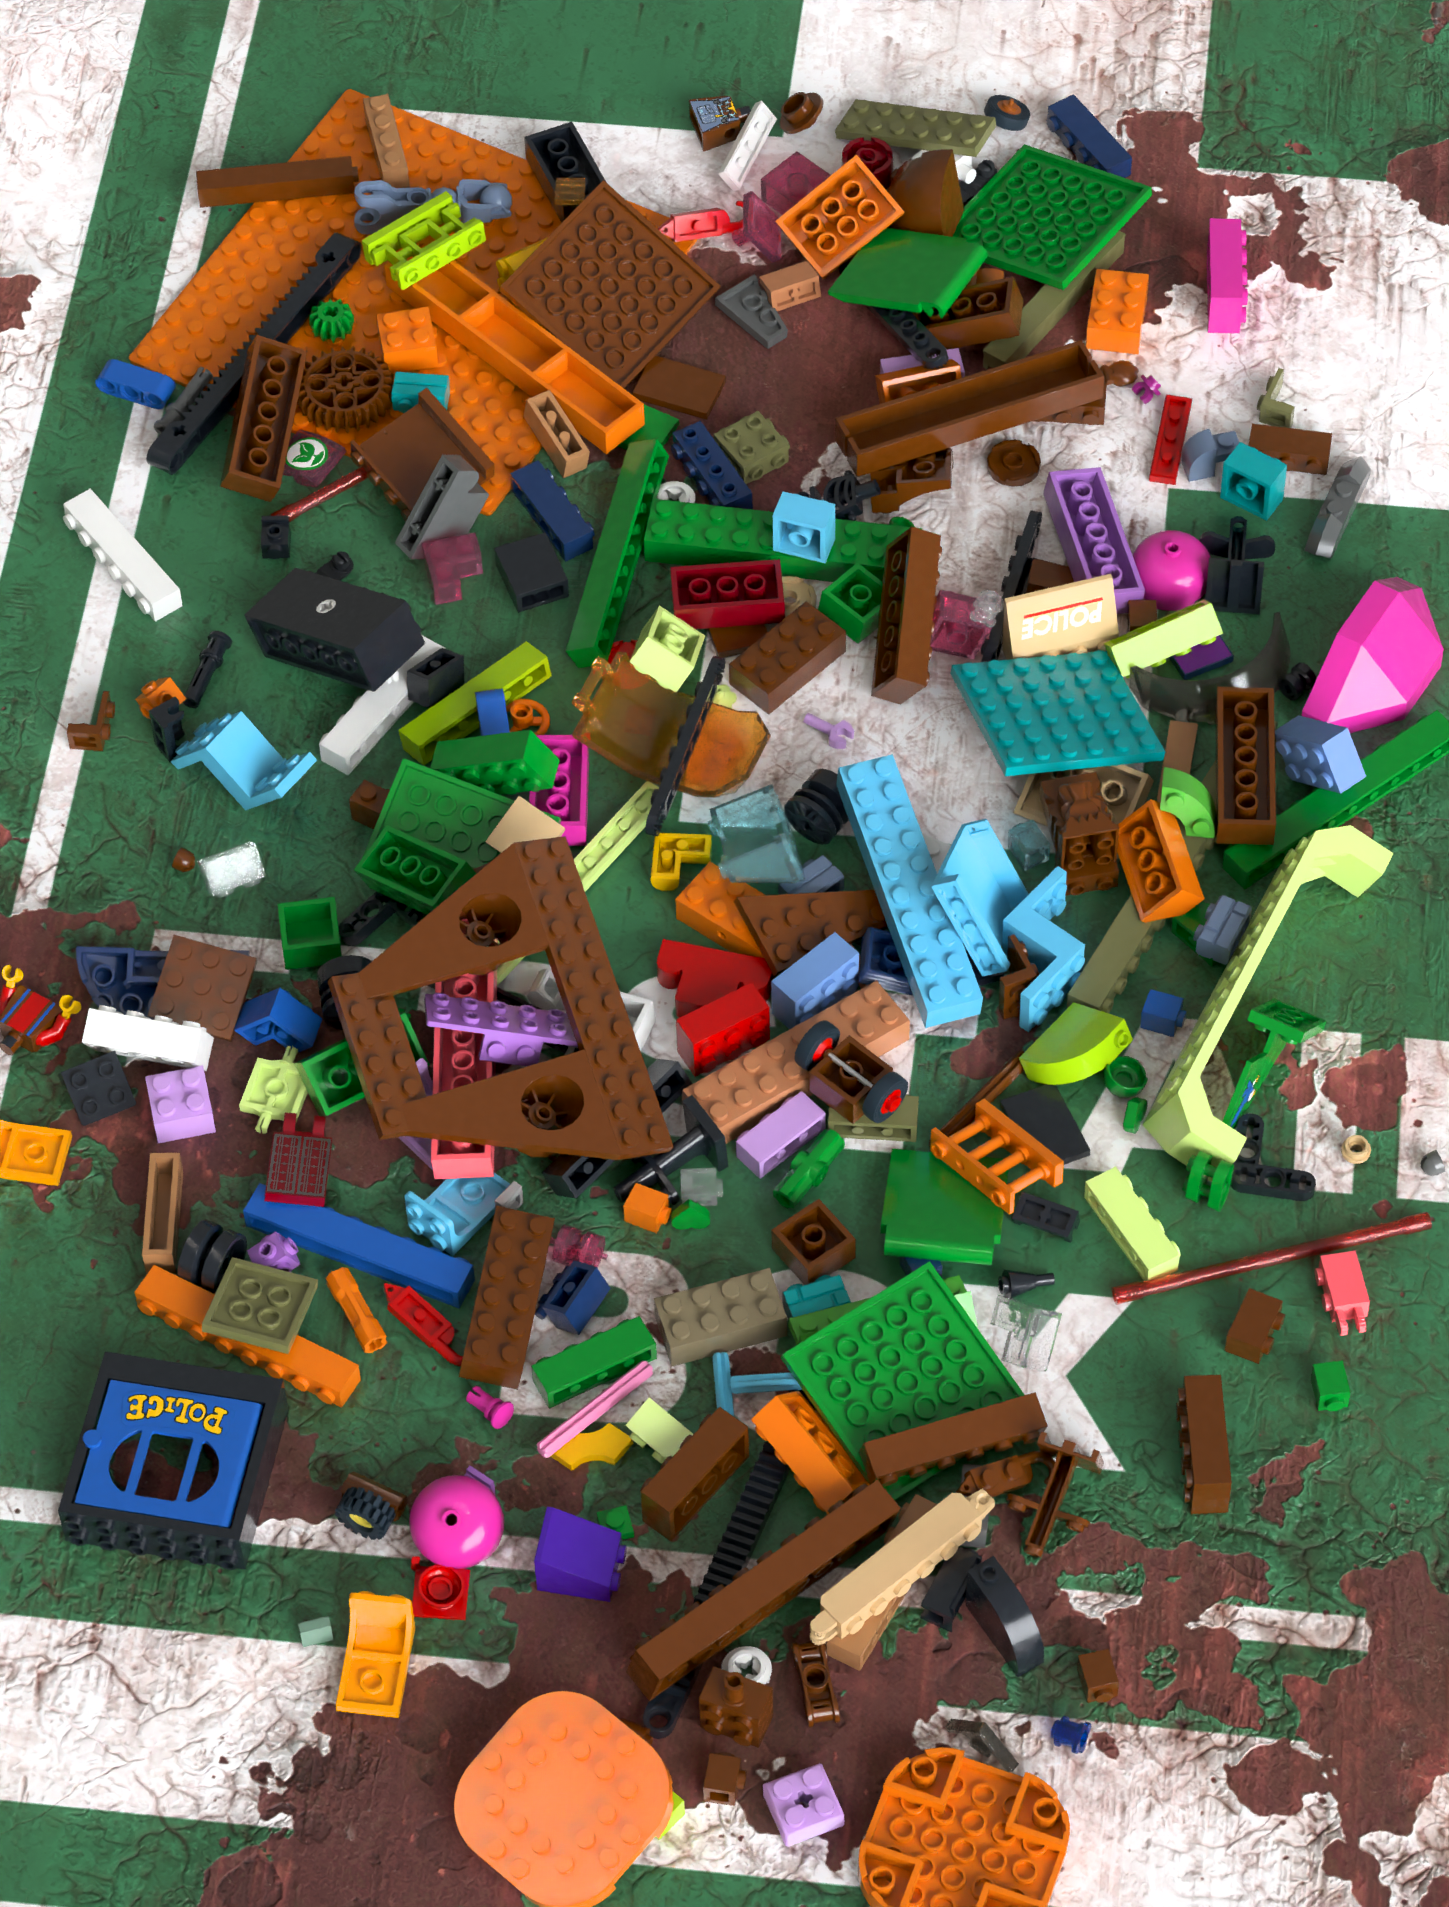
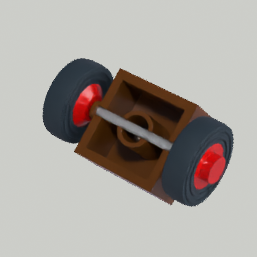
M823 1020L815 1024L801 1039L794 1056L796 1063L809 1071L810 1092L852 1124L863 1115L875 1123H881L889 1118L905 1098L908 1090L906 1079L893 1072L891 1066L850 1035L837 1046L840 1031L832 1023Z

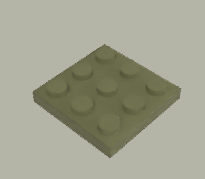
M232 1257L202 1322V1332L289 1354L318 1288V1279Z

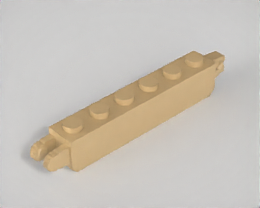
M982 1488L966 1498L961 1493H951L821 1595L820 1613L815 1616V1619L810 1621V1640H812V1643L819 1646L824 1643L826 1644V1641L831 1640L836 1635L842 1640L849 1633L855 1634L864 1625V1621L869 1617L882 1613L887 1607L888 1602L896 1596L901 1597L906 1594L912 1583L920 1577L922 1579L927 1577L941 1560L950 1559L957 1552L958 1547L965 1541L970 1542L974 1540L981 1532L983 1518L995 1507V1500Z

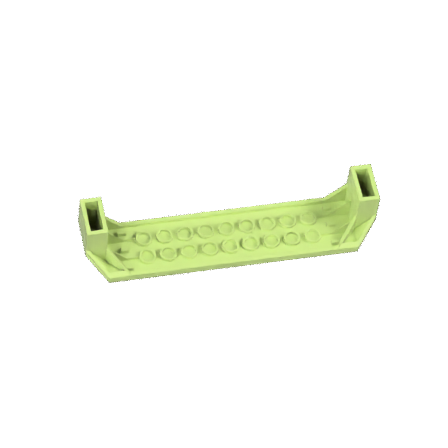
M1353 826L1316 830L1308 839L1303 837L1295 850L1290 849L1286 854L1143 1123V1126L1169 1155L1186 1166L1192 1154L1197 1156L1200 1151L1212 1155L1211 1165L1218 1167L1221 1160L1234 1163L1247 1139L1212 1115L1200 1075L1299 886L1326 876L1358 898L1383 875L1393 856L1392 852Z

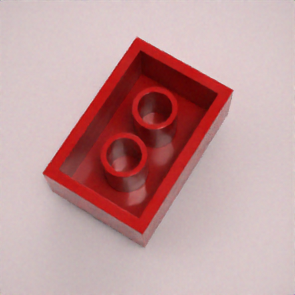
M752 982L676 1019L677 1052L694 1077L702 1073H708L714 1070L716 1066L728 1060H735L742 1053L752 1048H757L770 1040V1007Z

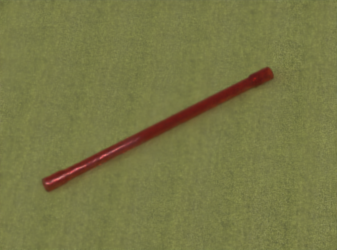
M1422 1212L1402 1217L1396 1221L1147 1281H1136L1112 1287V1295L1115 1304L1118 1305L1139 1300L1145 1296L1401 1234L1408 1235L1429 1230L1432 1228V1223L1428 1212Z

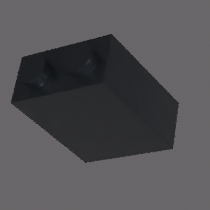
M546 532L494 548L496 567L518 613L569 597L568 579Z

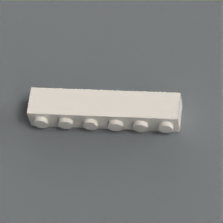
M91 488L63 504L65 511L63 520L70 530L74 529L77 532L81 543L85 547L89 546L92 549L96 560L100 564L104 563L107 566L110 576L115 581L119 580L125 593L130 598L133 596L136 599L140 610L145 615L148 613L156 622L182 607L178 586Z
M422 635L425 644L397 670L399 680L397 682L392 681L390 684L384 682L375 692L367 690L363 696H359L355 700L353 707L346 714L340 716L336 726L329 733L322 736L319 742L321 761L349 775L412 705L413 701L408 700L407 671L439 649H445V647Z

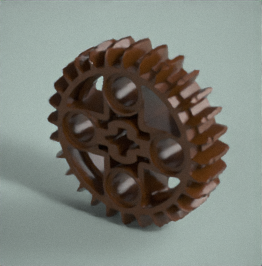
M342 346L341 351H334L331 348V353L328 354L322 351L320 358L313 356L312 363L305 362L298 396L299 408H301L303 416H307L309 422L315 421L317 427L324 424L326 431L331 427L335 428L336 433H338L340 428L345 429L347 433L349 428L354 427L359 431L361 425L369 428L370 421L378 423V416L385 417V410H389L391 407L394 384L392 373L387 363H383L381 357L375 358L373 352L366 355L364 348L359 352L355 351L354 346H352L351 350H345Z

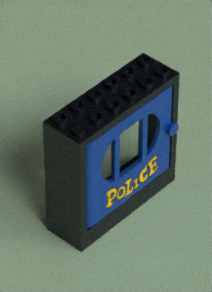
M105 1352L58 1509L65 1541L78 1546L85 1544L96 1545L110 1551L115 1549L127 1550L135 1555H158L166 1560H175L176 1558L189 1560L197 1565L214 1564L227 1570H234L236 1568L246 1569L289 1410L283 1379ZM260 1416H262V1419H261V1422H260V1426H259V1430H258L257 1437H256V1441H255V1444H254L253 1452H252V1455H251L250 1463H249V1466H248L247 1474H246V1477H245L244 1485H243V1488H242L241 1496H240V1499H239L238 1507H237V1510H236L235 1518H234V1521H233L232 1528L230 1529L231 1522H232V1518H233L234 1511H235L236 1504H237V1500H238V1497H239L240 1489H241V1486H242L243 1478H244V1475H245L246 1467H247V1464H248L249 1456H250V1453H251L252 1445H253V1442H254L255 1434H256V1431H257L258 1423H259V1420H260ZM142 1433L126 1490L120 1491L110 1477L109 1465L111 1457L123 1441L135 1434ZM153 1434L193 1440L175 1501L135 1495ZM206 1443L214 1450L219 1460L218 1476L213 1486L204 1495L196 1500L187 1502L202 1445Z

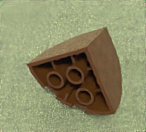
M953 149L932 150L922 153L921 157L913 160L910 158L898 169L887 191L905 213L887 228L953 237L964 211Z

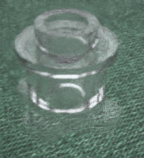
M991 590L982 591L977 599L974 600L972 604L974 609L969 617L974 622L979 621L987 627H994L996 624L995 616L1004 607L1002 597Z

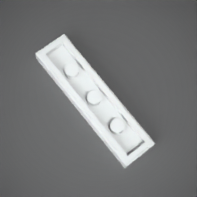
M762 101L754 104L718 172V175L733 192L740 190L777 120Z

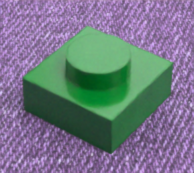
M626 1505L596 1512L599 1525L620 1532L622 1540L634 1538V1530Z

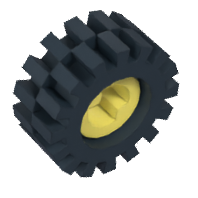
M356 1487L348 1488L335 1510V1516L338 1517L340 1523H345L344 1527L353 1529L352 1532L355 1534L361 1533L364 1538L369 1536L371 1540L384 1538L396 1513H394L393 1507H389L390 1503L388 1501H382L383 1497L379 1495L376 1497L372 1491L368 1490V1492H365L364 1488L361 1487L358 1489Z

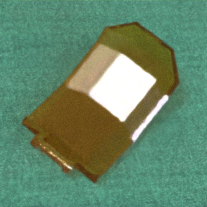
M617 652L611 664L603 658H595L591 665L592 671L581 691L576 693L572 699L574 707L583 713L572 736L632 776L660 785L661 771L663 767L667 768L669 765L670 749L672 745H677L678 729L681 724L686 723L688 704L690 702L694 703L695 697L663 688L657 683L655 678L637 671L633 664L630 663V658L626 652ZM602 677L603 681L591 701L590 696ZM712 703L677 791L695 797L710 798L736 793L750 777L771 737L758 712L737 711Z

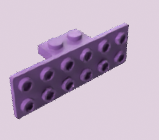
M444 993L425 994L424 1004L427 1026L483 1034L479 1060L530 1066L539 1063L543 1042L578 1047L567 1013L559 1009H550L548 1011L536 1009L530 1005H521L519 1007L507 1005L501 1001L484 1002L472 997H449Z

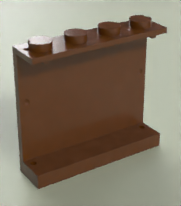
M428 388L418 393V404L360 445L354 440L350 442L352 461L356 466H362L367 471V477L374 486L379 485L384 491L383 494L386 500L392 506L396 505L401 510L400 514L405 522L442 454L461 455L479 473L477 483L480 486L494 476V463Z

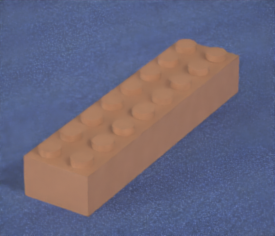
M876 980L682 1090L683 1100L693 1095L724 1134L727 1144L739 1137L744 1131H750L758 1125L766 1114L775 1112L787 1098L794 1097L801 1091L808 1097L813 1095L810 1092L809 1071L799 1066L794 1056L801 1039L815 1024L826 1020L836 1026L840 1031L837 1046L850 1035L876 1056L880 1057L909 1040L910 1020Z

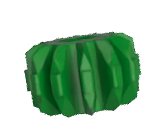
M329 298L326 303L319 300L318 306L312 307L309 324L314 336L320 337L323 342L331 339L334 343L336 338L344 340L345 334H351L352 326H354V315L349 304H343L341 299L333 302Z

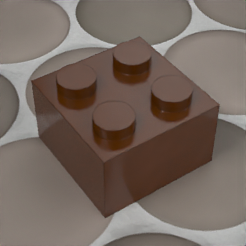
M820 1199L771 1230L772 1249L804 1285L815 1282L821 1276L832 1274L856 1258V1239Z

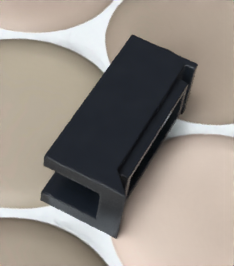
M958 1547L957 1552L950 1559L945 1560L921 1603V1607L924 1608L921 1619L952 1632V1622L966 1598L967 1571L982 1563V1556H979L971 1548Z

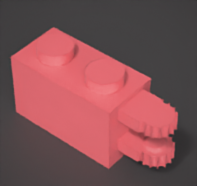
M1356 1250L1320 1256L1319 1268H1315V1279L1317 1286H1322L1324 1294H1322L1324 1311H1329L1332 1322H1336L1340 1336L1348 1334L1346 1320L1354 1319L1358 1333L1366 1332L1364 1317L1368 1316L1370 1300Z

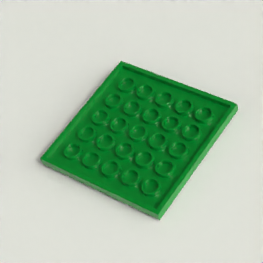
M1024 144L964 207L953 237L965 238L968 240V243H976L983 246L988 253L984 263L1064 290L1152 196V189L1150 186Z
M930 1261L781 1356L788 1370L869 1484L870 1482L859 1454L863 1443L1025 1395ZM938 1466L927 1469V1473L915 1478H910L909 1474L898 1477L896 1483L884 1486V1488L896 1502L945 1469H938Z

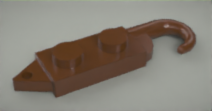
M1031 1451L986 1464L964 1474L965 1479L956 1490V1493L970 1496L983 1488L991 1497H995L1023 1488L1032 1481L1031 1464L1042 1462L1049 1470V1476L1044 1480V1483L1047 1484L1055 1461L1044 1452Z

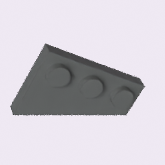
M755 274L715 298V306L767 349L787 338L788 329L776 309L771 307L768 302V296L758 285V279Z

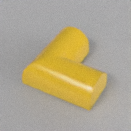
M660 833L658 837L655 836L651 868L652 886L661 891H672L679 886L681 863L708 864L711 862L712 835Z

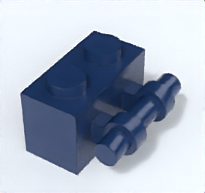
M574 1260L570 1266L567 1265L562 1273H557L552 1281L553 1286L549 1292L543 1294L539 1299V1306L535 1311V1315L542 1320L548 1315L556 1328L580 1335L611 1288L597 1267Z

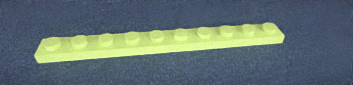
M646 781L574 858L584 891L598 879L646 827L647 817L652 807V793L654 789H659L658 786ZM524 957L504 962L497 968V986Z

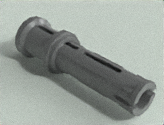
M199 367L175 403L167 405L166 413L153 426L158 434H161L172 422L183 421L182 413L189 411L188 406L195 403L194 399L200 396V392L213 379V375L209 370L206 369L202 373L204 368Z

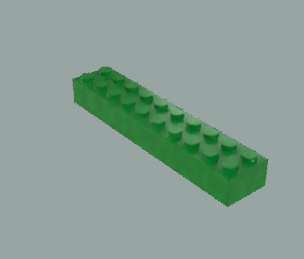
M653 499L644 537L645 561L685 566L780 559L783 577L792 576L827 582L836 581L855 564L859 563L883 582L886 546L910 527L835 519V541L826 563H821L773 551L772 516L774 512Z

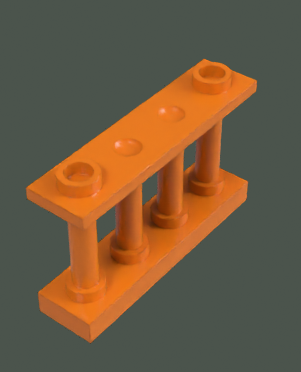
M985 1098L975 1105V1121L951 1136L947 1137L936 1127L931 1129L930 1148L933 1155L945 1162L1009 1215L1014 1212L1015 1194L1037 1180H1045L1053 1188L1063 1183L1064 1161ZM979 1132L986 1133L992 1138L968 1153L959 1146L960 1143ZM1000 1147L1011 1153V1155L988 1169L978 1161ZM1019 1163L1025 1164L1031 1169V1171L1009 1184H1006L997 1177Z

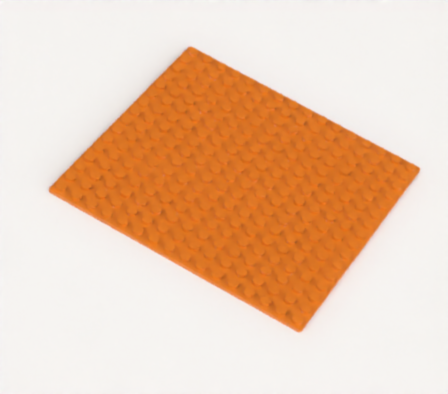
M352 89L346 90L288 162L351 156L352 167L357 166L359 182H354V190L360 182L381 180L365 121L363 98L370 96ZM391 105L408 166L410 188H430L432 193L438 188L446 187L456 192V186H459V181L462 179L487 180L490 183L507 184V189L512 196L511 216L483 223L486 241L454 261L511 303L499 291L497 279L500 278L496 261L549 237L561 224L558 215L528 161ZM354 193L253 203L130 354V363L167 375L175 383L184 387L188 385L199 367L204 368L202 373L207 369L212 373L213 377H219V370H225V363H231V356H237V349H243V342H249V335H255V328H261V321H267V314L273 315V307L279 308V300L285 301L284 295L291 294L290 288L297 287L296 281L302 280V274L308 273V267L317 266L315 259L317 252L334 233L343 234L360 242L361 245V240L372 235L359 233L354 226L357 211L365 207L357 204ZM480 199L468 201L467 203L480 204ZM627 201L656 228L670 219L667 216ZM430 235L425 238L430 243L435 241ZM698 239L672 242L687 255ZM362 246L357 262L323 301L326 303L330 298L333 302L341 299L343 304H349L354 315V326H352L351 334H345L344 340L336 338L334 343L331 339L323 342L320 337L314 336L308 318L287 344L307 350L305 362L312 363L313 356L320 358L322 351L326 354L331 353V348L334 351H341L342 346L345 350H351L352 346H354L357 352L364 348L366 355L373 352L375 358L381 357L383 361L376 314L414 309V307L387 287L385 264L389 261L387 260L378 266L369 264L365 260ZM432 321L438 367L407 372L449 376L450 397L447 411L494 463V476L481 485L489 493V497L480 513L490 516L511 490L510 473L529 465L543 447L524 418L526 400L531 398V396ZM297 401L291 432L303 438H317L327 448L351 458L350 442L352 440L358 445L362 444L404 413L393 410L391 402L390 409L385 410V417L378 416V423L370 421L369 428L361 425L359 431L354 427L349 428L348 433L345 429L340 428L338 433H336L334 427L326 431L324 424L317 427L315 421L309 422L307 416H303Z

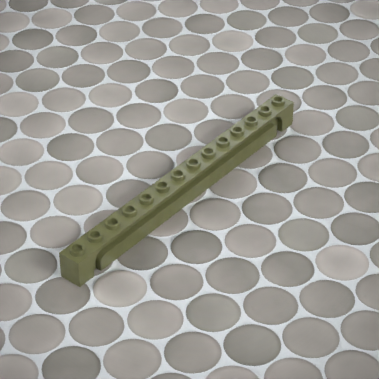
M1274 721V730H1277L1278 722ZM1215 760L1201 783L1211 794L1216 807ZM1178 819L1177 821L1193 867L1198 871L1204 861V853L1207 849L1211 850L1215 845L1216 828L1215 838L1186 836L1185 826ZM1131 894L1069 991L1067 1008L1074 1002L1110 1013L1114 1004V997L1116 994H1122L1127 984L1126 978L1129 973L1134 974L1140 963L1139 957L1143 952L1147 953L1149 951L1154 933L1162 930L1166 919L1142 922Z

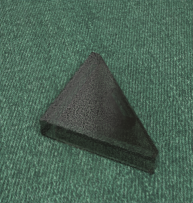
M951 1719L945 1726L948 1732L962 1734L970 1739L968 1745L988 1758L991 1754L995 1756L1007 1772H1013L1019 1763L987 1723Z

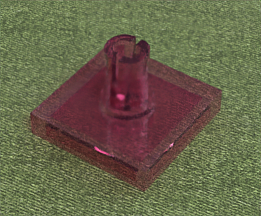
M753 191L743 195V227L734 230L732 238L739 247L751 241L774 263L781 259V230L775 222L779 217Z

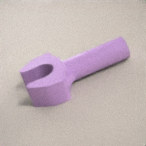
M807 713L803 722L828 735L829 746L833 748H846V739L838 735H845L851 739L854 738V729L845 720L832 725L810 713Z

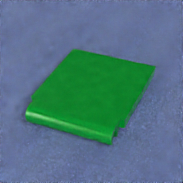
M886 228L858 251L829 289L828 295L847 303L921 313L924 310L930 317L934 313L932 308L934 307L938 310L939 316L942 319L987 259L988 253L983 246L976 243H968V240L965 238Z
M892 1149L880 1232L885 1234L884 1256L992 1265L994 1244H1000L1004 1210L996 1206L991 1199L945 1162L936 1158L932 1152ZM983 1157L978 1161L988 1169L1003 1159ZM1009 1170L997 1176L1006 1184Z

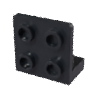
M115 1051L58 1074L61 1085L66 1086L82 1126L136 1105L135 1098Z

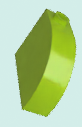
M1073 1002L1019 1057V1060L1028 1080L1048 1085L1068 1084L1090 1077L1104 1069L1107 1064L1115 1060L1133 1041V1038L1124 1018Z

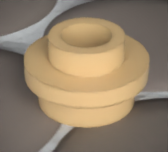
M1352 1135L1343 1142L1341 1154L1346 1161L1360 1164L1367 1161L1370 1157L1371 1146L1363 1136Z

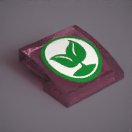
M298 430L289 441L283 475L293 476L299 485L318 487L347 451L345 447L326 437Z

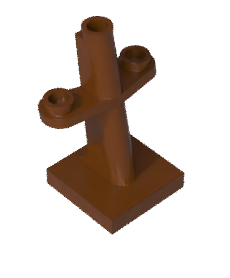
M1042 1431L1037 1441L1040 1451L1050 1455L1056 1461L1040 1504L1014 1494H1008L1006 1498L1008 1501L1007 1507L1012 1510L1024 1513L1025 1509L1037 1512L1025 1542L1024 1552L1041 1558L1056 1519L1066 1522V1528L1079 1533H1083L1084 1528H1088L1090 1524L1088 1520L1059 1510L1076 1467L1100 1474L1104 1465L1100 1451L1094 1449L1091 1457L1080 1454L1077 1444L1065 1439L1062 1447L1053 1445L1047 1433Z

